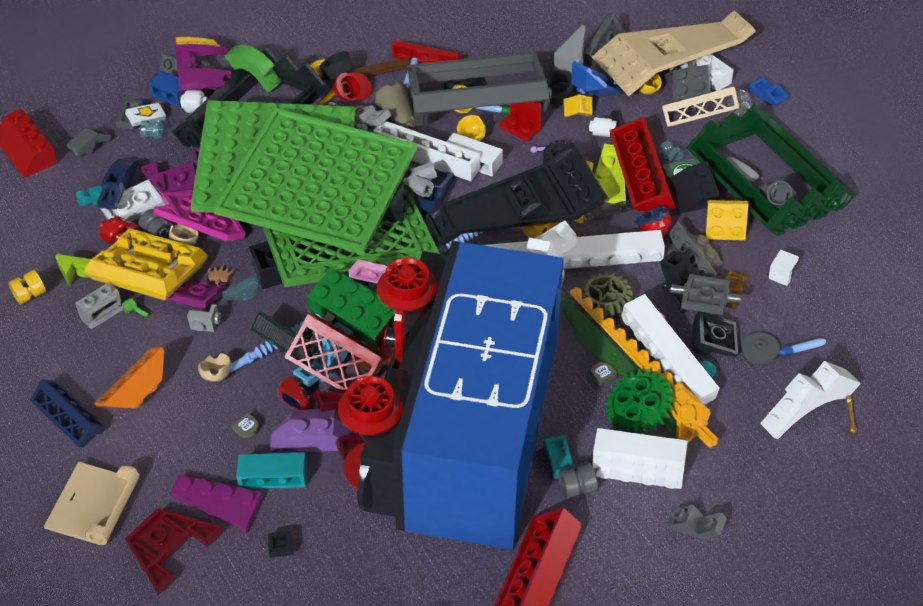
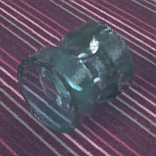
M142 120L140 124L141 137L161 139L163 135L162 122L154 121L151 123Z
M667 140L659 147L658 156L662 159H667L668 163H674L682 160L684 150L675 147L671 141Z

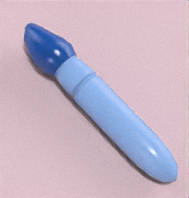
M819 338L786 346L779 351V354L791 355L792 353L817 348L824 345L826 340Z

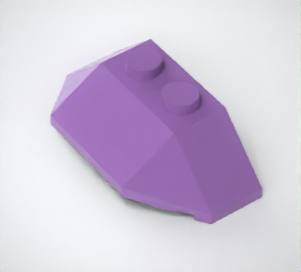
M320 409L293 410L271 433L270 453L338 451L336 439L353 436L354 434L341 422L337 409L321 412Z

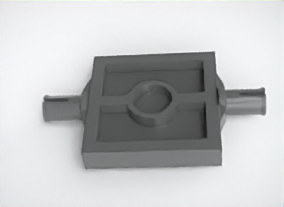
M694 59L688 62L687 68L673 70L674 102L710 93V67L708 64L695 66ZM691 107L688 111L690 113L696 112V107Z
M689 274L688 281L684 286L672 284L670 293L682 294L681 309L723 315L728 301L741 304L742 295L730 293V280Z

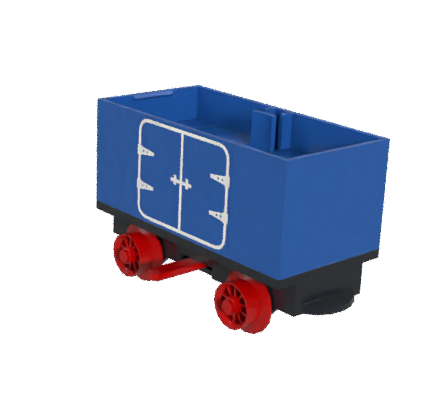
M452 241L448 255L422 251L420 260L400 258L387 266L377 282V294L385 305L396 310L394 328L388 327L380 343V353L384 355L383 360L389 367L386 370L384 379L377 376H365L356 379L350 384L347 391L344 392L338 404V415L341 422L349 430L359 433L365 441L349 451L344 460L343 467L347 481L357 489L359 508L364 509L365 512L395 517L396 530L513 550L557 344L563 257Z

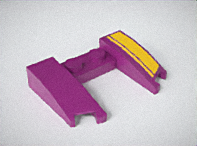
M174 37L180 91L226 86L223 78H230V71L195 68L194 61L195 56L227 53L226 47L220 46L218 40L204 37Z

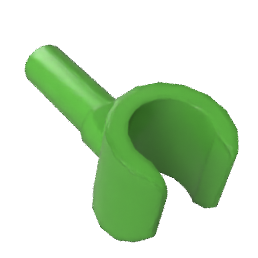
M131 298L122 303L124 306L123 310L127 314L134 310L146 318L150 315L139 308Z

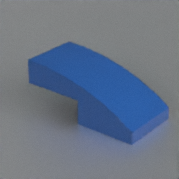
M763 77L750 84L748 88L758 98L775 106L789 98V94L778 84L772 86Z

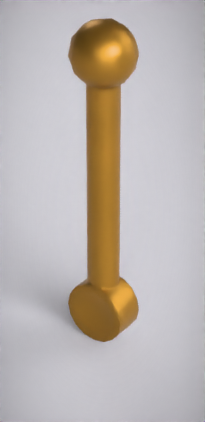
M846 396L850 421L848 431L850 434H855L857 428L854 426L853 400L851 396Z

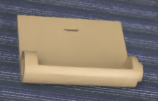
M78 462L48 517L44 529L98 545H105L140 477L136 468L130 465L121 466L116 473Z

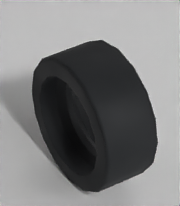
M341 51L325 59L319 66V69L326 80H334L340 74L349 72L354 66V61L348 51Z
M556 70L546 76L547 88H552V86L559 82L569 83L565 91L557 94L551 93L550 104L564 105V99L577 94V87L571 84V73L568 71Z

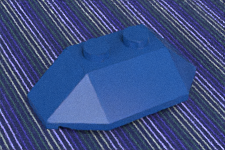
M573 61L571 84L577 87V91L592 98L593 95L605 97L620 94L619 86L611 78Z

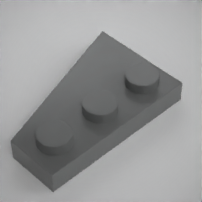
M607 14L584 53L592 65H598L592 58L594 54L616 35L626 33L614 14Z

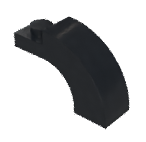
M672 251L660 261L662 272L670 287L672 284L684 286L688 281L689 274L694 275L690 267L689 258L676 251ZM675 293L681 300H683L682 294Z

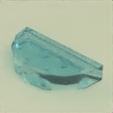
M254 274L223 291V298L228 301L240 300V302L251 299L256 295L259 287L258 277Z

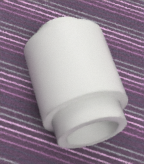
M595 117L594 121H590L589 131L592 132L593 136L610 137L609 130L616 128L617 121Z

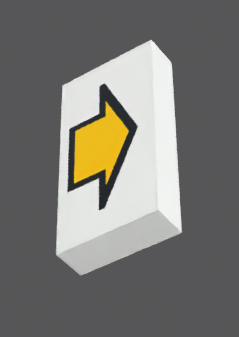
M159 103L126 109L125 112L133 127L162 121L166 118V114Z

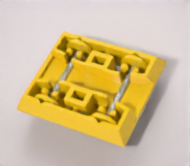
M129 228L119 236L112 246L92 258L84 270L93 280L103 283L110 282L112 285L166 300L204 265L208 255L201 248Z

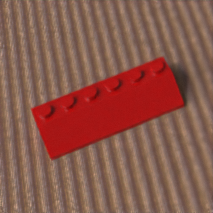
M642 117L609 130L634 210L647 212L653 208H658L659 205H663L669 210L675 209L676 206L645 118Z
M565 508L532 517L494 606H549L582 526Z

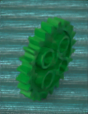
M639 369L637 375L630 371V377L627 378L625 375H622L623 381L616 380L615 382L618 386L616 388L610 387L613 394L606 395L609 401L605 403L608 408L605 412L609 416L608 420L612 425L622 432L627 431L629 433L636 432V434H641L642 430L649 434V428L652 427L654 430H657V423L664 425L662 418H669L670 416L667 411L674 409L670 404L675 402L672 397L674 392L671 389V385L657 371L651 373L647 369L643 373Z

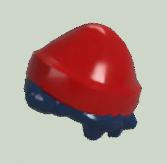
M659 205L658 208H653L639 217L637 216L635 223L641 231L661 230L662 238H664L669 231L672 218L669 213L670 210L666 209L663 205Z

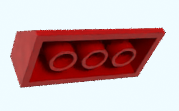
M22 108L4 117L0 124V147L23 178H27L57 164L53 147Z

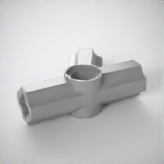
M432 162L413 169L408 167L401 181H404V189H408V192H414L428 198L434 188L433 182L429 180L436 178L437 174Z

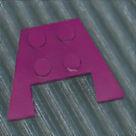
M200 148L193 150L195 161L163 172L159 171L157 162L142 166L141 170L161 195L167 192L191 190L194 188Z

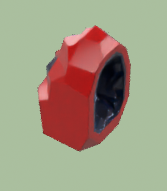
M287 377L279 386V397L296 410H304L310 407L311 397L308 395L306 387L299 380Z

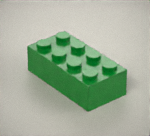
M333 267L327 271L307 296L309 310L323 318L329 312L335 316L333 324L340 322L353 331L354 337L374 349H377L380 345L386 329L394 327L395 309L385 305L377 293Z

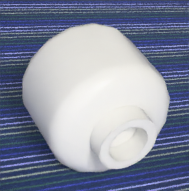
M187 90L181 95V107L187 113H192L208 97L204 95L202 90Z

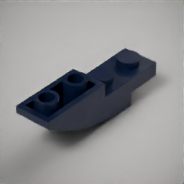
M120 158L110 166L101 182L102 191L97 201L98 208L117 210L125 188L130 187L139 165L138 159Z

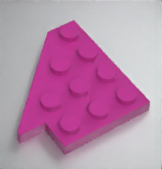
M193 189L163 193L162 201L165 205L154 207V215L225 241L245 238V231L238 220L211 212H191Z

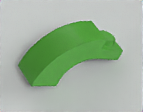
M234 46L225 55V58L235 70L241 68L252 73L267 93L272 91L281 82V79L272 69L274 66L272 61L262 52L251 46Z

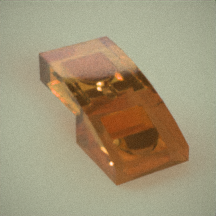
M728 271L725 280H730V293L742 295L748 276ZM728 301L725 307L736 310L739 303Z

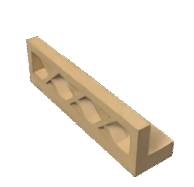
M735 87L662 106L667 127L740 109ZM733 96L735 106L726 107L721 104L725 98ZM715 102L718 105L714 111L708 112L703 109L706 103ZM694 106L699 108L696 116L690 117L685 114L688 108ZM676 111L681 113L678 121L670 122L669 113Z

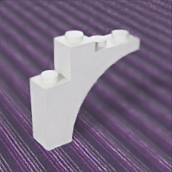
M824 361L811 377L799 373L786 387L787 393L760 424L774 438L779 439L804 415L829 401L846 399V396H850L861 383L846 369Z

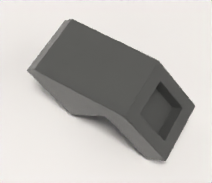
M86 127L69 141L66 147L73 150V153L79 156L92 154L95 143H102V141L110 142L112 135L99 128Z
M694 505L675 510L669 527L672 530L704 540L720 536L727 517L722 512L704 516Z

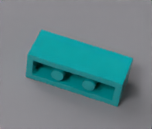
M249 453L238 455L236 475L240 488L245 489L306 487L307 462L305 453Z

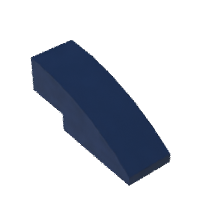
M435 170L437 177L429 180L434 184L432 194L428 198L420 196L417 199V208L420 214L427 215L444 202L454 173Z

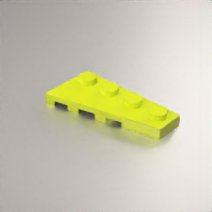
M604 143L595 172V177L608 196L602 202L626 205L625 179L615 147L612 144Z

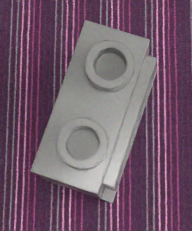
M110 282L75 303L80 319L91 330L122 311L124 307L119 291ZM111 302L114 303L113 305H111V306L108 307L107 309L104 307V306H106L107 304H109V303H111ZM97 312V315L92 317V314Z

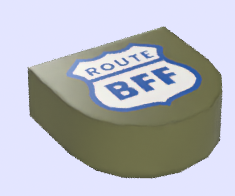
M599 362L592 367L591 375L593 380L599 386H602L616 378L617 372L608 363Z
M248 413L232 426L233 431L243 438H251L259 431L257 420Z

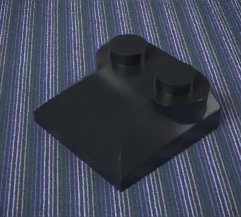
M699 311L695 315L692 325V345L694 350L702 356H708L713 352L737 357L736 322Z

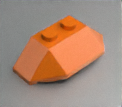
M162 347L150 348L94 404L98 407H139L143 403V399L148 394L153 393L157 389V385L162 381L164 349Z

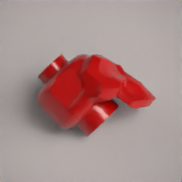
M115 216L114 218L103 220L98 229L100 230V238L113 245L119 236L129 228L138 231L141 228L127 219Z

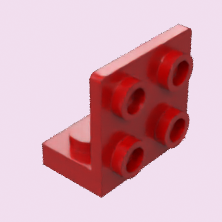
M535 101L510 104V113L499 122V129L529 142L541 131V103Z

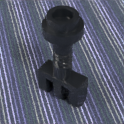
M481 77L467 78L455 82L447 80L444 82L445 90L452 89L455 85L484 86L485 83Z

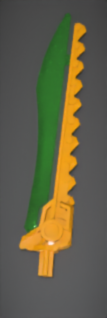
M575 287L571 289L570 295L587 311L586 313L566 293L561 291L560 299L574 332L590 354L602 362L608 363L621 377L622 375H625L627 378L630 377V371L635 375L638 373V369L591 321L594 319L644 372L647 369L651 373L657 371L660 376L663 375L669 382L674 392L672 397L675 402L670 403L674 409L670 411L671 414L667 411L670 417H663L662 420L668 430L676 434V439L686 440L688 443L692 438L698 436L709 448L718 443L717 440L719 438L706 427L710 410L695 395L684 387L683 384H673L672 373L666 371L661 373L660 362L654 360L650 362L648 351L643 349L638 351L637 341L634 339L626 340L624 329L619 328L615 330L614 319H604L602 308L597 307L593 309L591 298L586 297L582 299L581 288Z

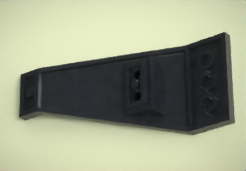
M572 142L544 164L444 202L425 216L438 242L444 246L458 234L578 220L608 198L581 152Z

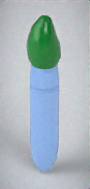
M498 105L477 108L503 114L510 113V107L508 106L502 107Z

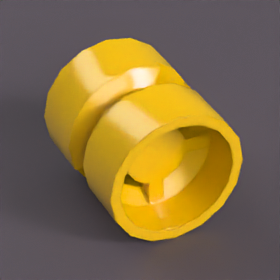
M34 269L25 273L22 279L17 277L8 282L12 294L20 305L29 301L32 295L37 297L46 292L42 280Z

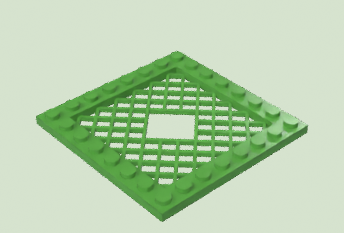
M408 192L407 201L408 213H404V221L392 223L381 220L375 234L379 232L384 234L382 238L373 236L372 240L378 243L375 246L369 244L368 249L371 250L365 254L339 248L335 252L329 249L332 245L326 244L322 247L317 245V241L311 243L304 240L305 238H298L291 234L263 227L284 288L319 282L331 267L349 277V270L358 259L388 266L391 262L400 258L420 260L422 251L439 253L410 192ZM383 225H387L391 227V229L387 231L385 229H382L381 227ZM396 229L403 231L401 235H398L393 232ZM390 236L397 240L393 243L386 239ZM401 241L409 243L407 247L398 244ZM300 243L308 246L305 250L297 248ZM382 244L390 246L388 250L379 247ZM314 248L320 252L316 255L309 251ZM343 250L351 252L349 256L341 253ZM324 253L332 255L330 259H326L321 256ZM304 256L312 258L310 262H306L302 259L304 258Z

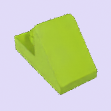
M56 255L59 269L69 286L72 285L76 276L91 278L84 270L91 259Z

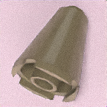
M394 82L396 85L390 86L387 84L379 89L375 94V105L380 110H389L391 116L388 119L393 124L413 130L416 126L415 116L407 86L402 82Z

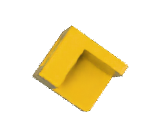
M576 95L564 99V116L570 117L577 114L583 116L593 115L592 97Z

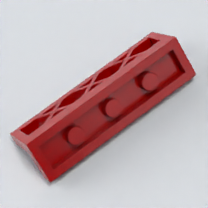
M396 40L392 43V55L396 59L409 58L411 62L412 58H417L419 64L464 59V54Z

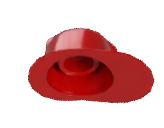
M342 73L337 77L332 92H335L336 96L343 101H362L370 96L372 86L369 79L363 74Z

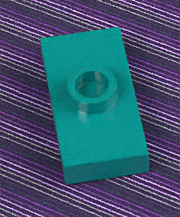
M565 435L543 439L553 479L559 478V470L566 468L575 470Z

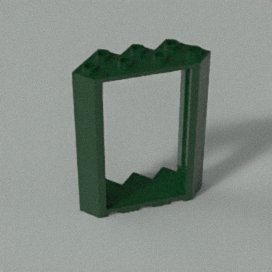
M755 104L747 109L742 118L732 112L721 125L710 120L686 147L700 163H708L711 174L739 201H748V210L770 232L777 236L784 234L782 231L790 227L794 230L806 225L807 220L814 219L816 221L821 219L832 210L836 212L843 210L856 196L771 116ZM756 134L804 179L812 189L800 202L791 196L778 210L716 149Z

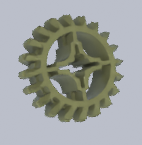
M598 272L596 276L590 275V278L584 279L583 284L579 287L581 288L582 299L586 297L591 298L593 309L597 307L603 309L604 319H614L615 316L621 318L624 304L633 300L632 288L628 284V280H623L622 276L616 277L615 273L608 275L606 272L604 275H601ZM582 307L583 313H587V311Z

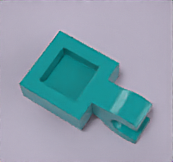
M102 186L89 188L88 193L85 191L76 192L79 206H85L89 203L96 206Z

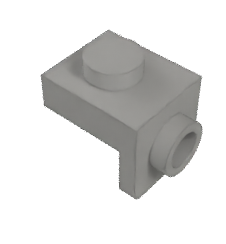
M212 304L209 312L189 310L187 318L190 329L214 332L216 325L221 320V313L218 312L217 305Z

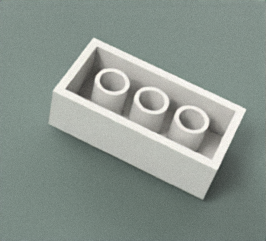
M597 428L593 451V468L596 476L603 479L610 478L624 482L631 481L645 485L682 489L687 441Z

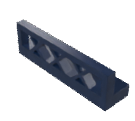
M41 379L30 401L78 447L85 446L91 433L102 434L106 426L57 381ZM43 392L45 393L46 402L42 403L39 400ZM56 403L58 414L54 415L52 404ZM66 415L70 416V426L65 425ZM77 427L84 429L81 438L78 437Z

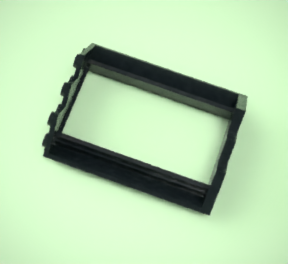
M268 47L261 51L274 64L272 69L281 79V83L302 91L290 104L316 105L330 92L326 83L319 78L315 70L308 63L298 68L288 55L278 60ZM240 68L226 81L225 87H219L171 132L183 146L200 148L207 100L238 101L259 81L252 73Z

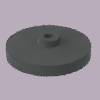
M756 332L744 338L741 351L748 361L764 365L772 363L777 359L780 345L773 336Z

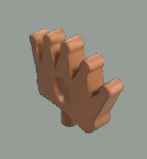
M223 266L219 270H217V267H214L213 271L210 268L208 269L209 281L215 282L217 285L220 282L227 283L234 274V270L229 272V268L227 267L224 270Z

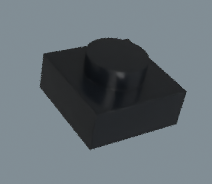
M291 531L268 533V553L270 558L293 555Z

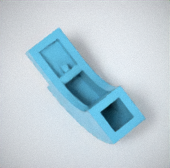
M340 322L334 324L337 328L353 336V331ZM328 339L322 341L321 345L324 353L335 350L332 341ZM347 350L339 352L341 362L344 361L348 353ZM336 353L325 355L327 367L339 365ZM321 357L310 359L312 368L316 370L324 369ZM298 367L293 371V377L307 387H310L318 380L323 383L325 382L302 367ZM338 368L328 370L330 377L336 372Z

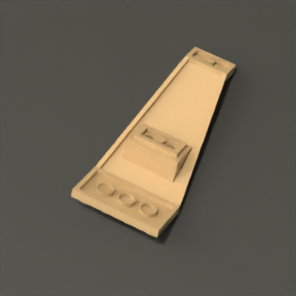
M733 11L724 20L716 23L620 33L594 54L592 58L630 96L657 72L666 69L672 70L677 65L740 44L751 36L755 29L737 12Z

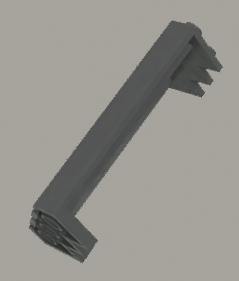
M536 52L408 65L411 101L416 126L423 125V113L535 101L541 102L542 112H546L547 106L550 105L551 88H547V78L544 76L543 67L540 66V60L537 58ZM523 72L533 73V80L428 92H420L419 83Z

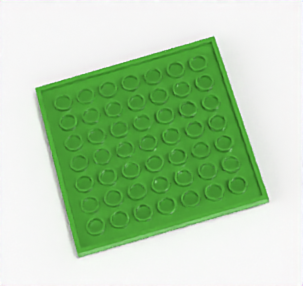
M207 100L192 194L191 212L214 213L216 204L275 108L354 128L355 107Z
M275 108L216 204L214 213L365 254L417 151V144Z

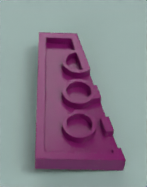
M187 280L166 300L206 310L225 292L226 285L218 283L217 286H211L209 282L201 281L200 284H192Z
M182 474L178 475L171 490L172 497L194 508L198 507L204 510L206 514L212 517L214 515L222 519L224 523L240 528V531L246 534L263 498L262 492Z

